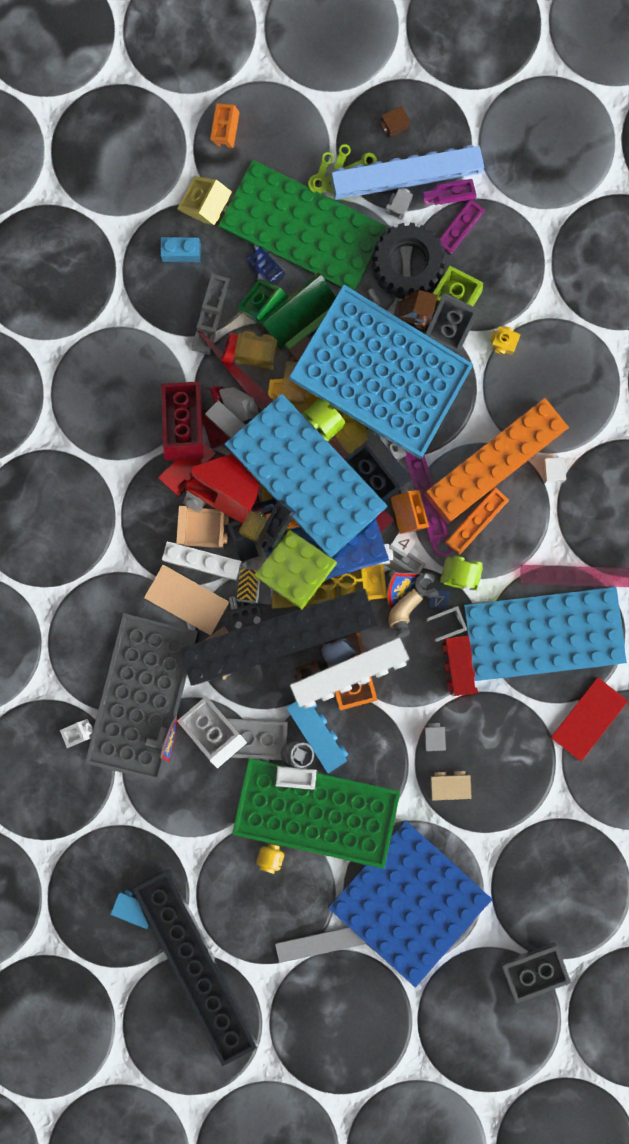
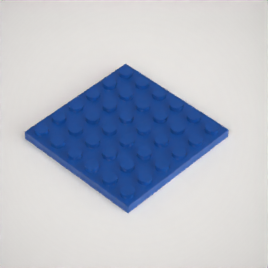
M405 820L391 836L385 869L365 865L331 903L328 909L416 988L493 899Z

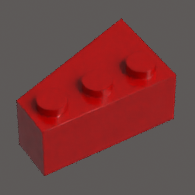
M204 442V458L174 460V463L158 477L178 498L186 490V483L195 479L191 475L192 467L214 460L217 457L216 453Z
M469 636L446 638L445 643H442L443 654L447 655V662H444L445 673H449L450 681H447L448 693L451 692L452 696L478 693L477 688H475V671L472 665L473 658Z

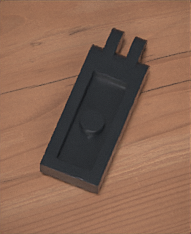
M283 500L277 501L260 533L262 539L259 542V546L264 548L266 552H270L272 548L277 547L296 512Z

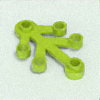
M348 145L340 146L339 155L332 172L343 167L346 156L351 152ZM342 147L348 149L347 154L341 152ZM329 152L322 155V163L318 174L313 175L309 179L308 186L312 192L322 193L326 191L333 194L332 185L328 184L331 182V174L325 176L328 164L333 161V155ZM366 153L360 161L345 167V170L352 169L356 165L369 166L371 164L366 162V158L371 157L372 163L377 162L376 156L372 153ZM325 155H329L331 157V160L329 162H326L324 160ZM316 180L321 182L320 187L315 186Z

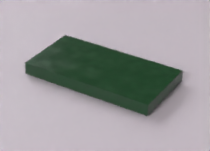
M318 272L260 322L276 345L282 349L289 340L326 312L333 304L336 296L323 276Z

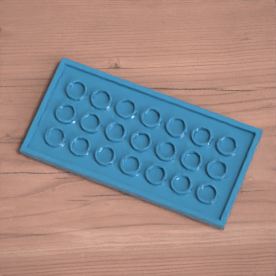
M283 394L278 396L225 443V447L276 501L283 500L296 511L292 517L294 521L331 558L387 508L384 501L321 434L310 425Z
M617 587L464 605L475 681L627 663Z

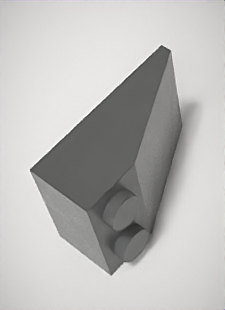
M444 293L426 335L459 353L479 309Z

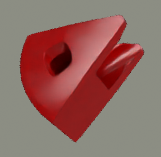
M233 454L192 467L191 475L195 479L187 482L185 489L212 507L244 524L256 500L260 484Z

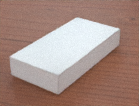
M278 766L276 786L315 790L317 770Z

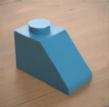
M128 889L120 891L111 915L147 929L150 923L135 893Z

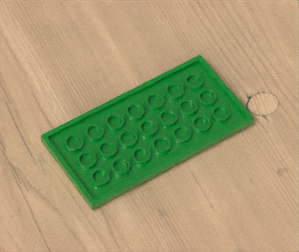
M252 160L219 224V228L313 275L319 272L326 281L340 288L346 285L354 291L373 256L376 242L380 240V236L387 229L386 225L317 191L312 192L309 187L255 160Z
M249 758L232 835L385 869L401 794L400 791L316 773L315 790L276 786L278 766H287Z

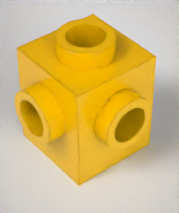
M499 326L497 331L493 330L489 341L493 342L491 348L500 355H505L506 353L512 356L521 334L513 332L514 329L511 327Z

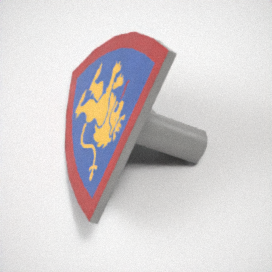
M395 570L389 572L391 579L387 588V600L391 609L414 588L417 590L415 585L416 579L422 573H400Z
M177 716L172 721L169 730L164 727L160 728L157 740L151 738L146 740L147 746L162 749L160 758L167 762H170L175 742Z

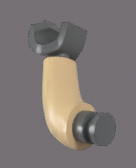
M421 574L416 579L415 585L417 590L414 588L391 609L388 622L390 628H394L395 632H398L396 633L397 638H403L410 634V631L407 629V624L410 622L409 616L412 610L423 600L422 597L433 598L439 595L435 588L426 590L427 585L434 582V574Z

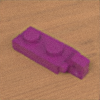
M473 179L436 185L431 191L423 192L424 205H442L475 199L477 194Z

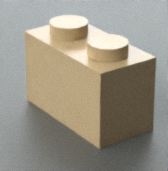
M454 771V775H446V772H434L435 776H430L431 800L471 799L470 775L465 774V771Z

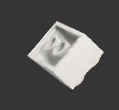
M207 696L177 721L217 768L247 743Z

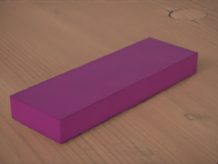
M472 199L467 202L439 238L442 242L441 247L449 255L455 251L485 212V209Z

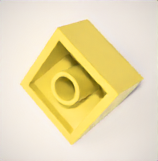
M194 176L177 209L203 223L214 225L219 219L224 205L228 202L231 191L215 179Z

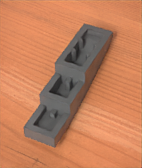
M211 274L197 324V331L191 347L192 351L210 355L211 348L198 331H201L212 343L214 342L230 278Z

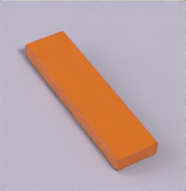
M495 487L446 540L445 544L459 556L504 507L509 499Z

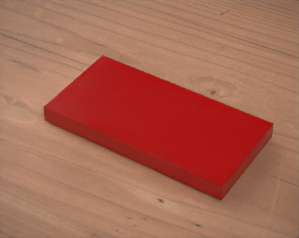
M597 677L550 738L582 762L627 704L628 700Z

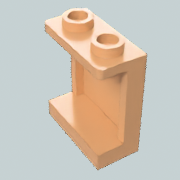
M179 506L176 544L191 547L224 548V544L228 542V533L225 532V525L229 524V516L218 509L202 508L198 513L187 506Z

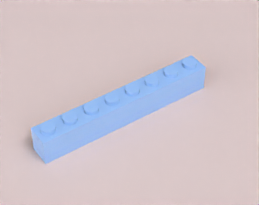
M468 145L459 150L450 148L442 153L434 151L420 157L419 155H412L408 159L403 160L394 158L386 163L377 161L369 166L356 165L352 169L347 170L345 168H338L331 173L330 179L334 198L338 200L399 189L400 187L405 188L482 173L484 164L480 146Z

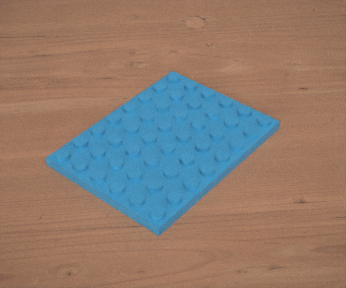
M343 285L288 379L318 398L327 400L333 407L421 459L474 364L346 285Z

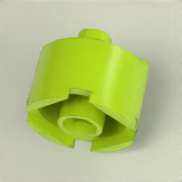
M318 398L302 415L328 442L345 426V421L335 408L332 409L329 406L330 403L327 400Z
M459 556L447 557L440 582L460 589L470 587L469 590L478 591L483 563L478 561L464 562L465 558Z

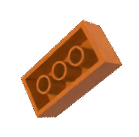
M360 632L343 637L357 651V654L352 658L365 653ZM340 639L331 641V643H335V642H337V641L340 640ZM371 676L369 677L370 681L358 685L357 682L351 685L352 689L341 693L340 690L335 692L339 710L377 701Z

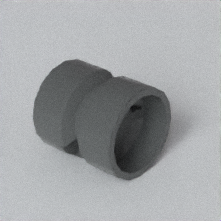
M292 741L283 746L281 759L288 766L305 768L312 763L314 751L307 743Z

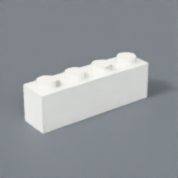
M168 541L162 557L164 562L238 581L239 571L242 567L241 561Z

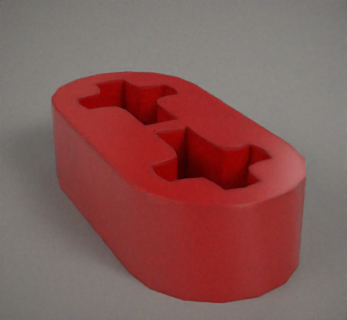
M232 332L229 334L224 346L222 362L229 365L232 363L238 347L239 335Z

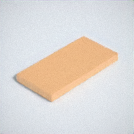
M162 565L144 597L209 635H212L230 603L165 565Z

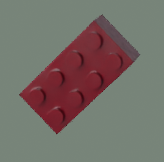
M200 382L161 384L162 433L165 460L204 458Z

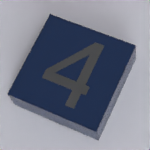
M437 590L439 595L429 598L428 608L448 610L450 591Z

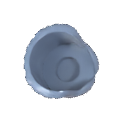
M342 638L335 643H326L322 647L323 658L331 666L343 663L357 654L354 646L346 638Z

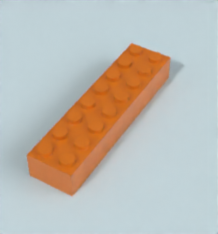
M544 398L423 495L448 524L569 427L547 399Z

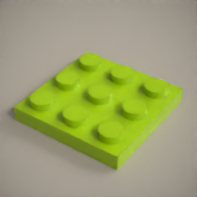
M289 530L254 576L288 601L303 609L336 566L337 562Z

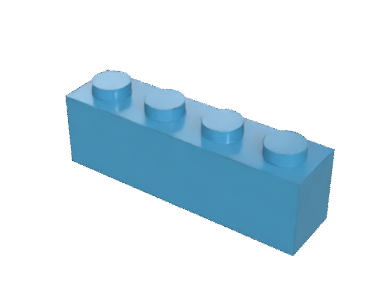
M296 701L286 708L327 773L347 762L346 757L348 753L343 746L339 747L335 742L338 738L332 729L328 731L325 726L328 723L322 713L318 715L314 709L317 705L305 709L304 706L299 707Z

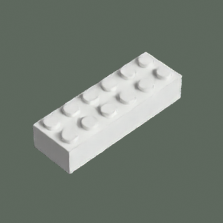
M398 638L290 686L299 707L304 706L307 709L316 705L315 700L322 698L325 701L334 697L333 693L338 690L344 693L352 689L351 685L358 682V685L369 682L370 676L376 675L378 678L387 674V669L394 667L396 670L406 666L405 661L409 660L401 639Z

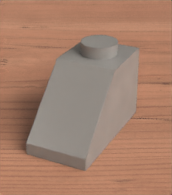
M235 387L219 390L224 406L243 423L251 421L259 414L254 398Z

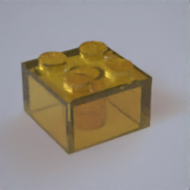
M249 331L239 333L235 350L236 363L274 370L278 349L277 340L270 335L255 336V333Z

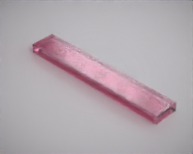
M520 565V584L629 588V568Z

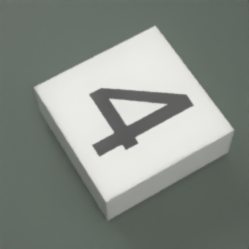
M399 532L389 548L406 558L416 541L406 534H400Z

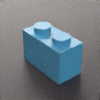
M161 237V258L163 262H200L201 243L199 238Z

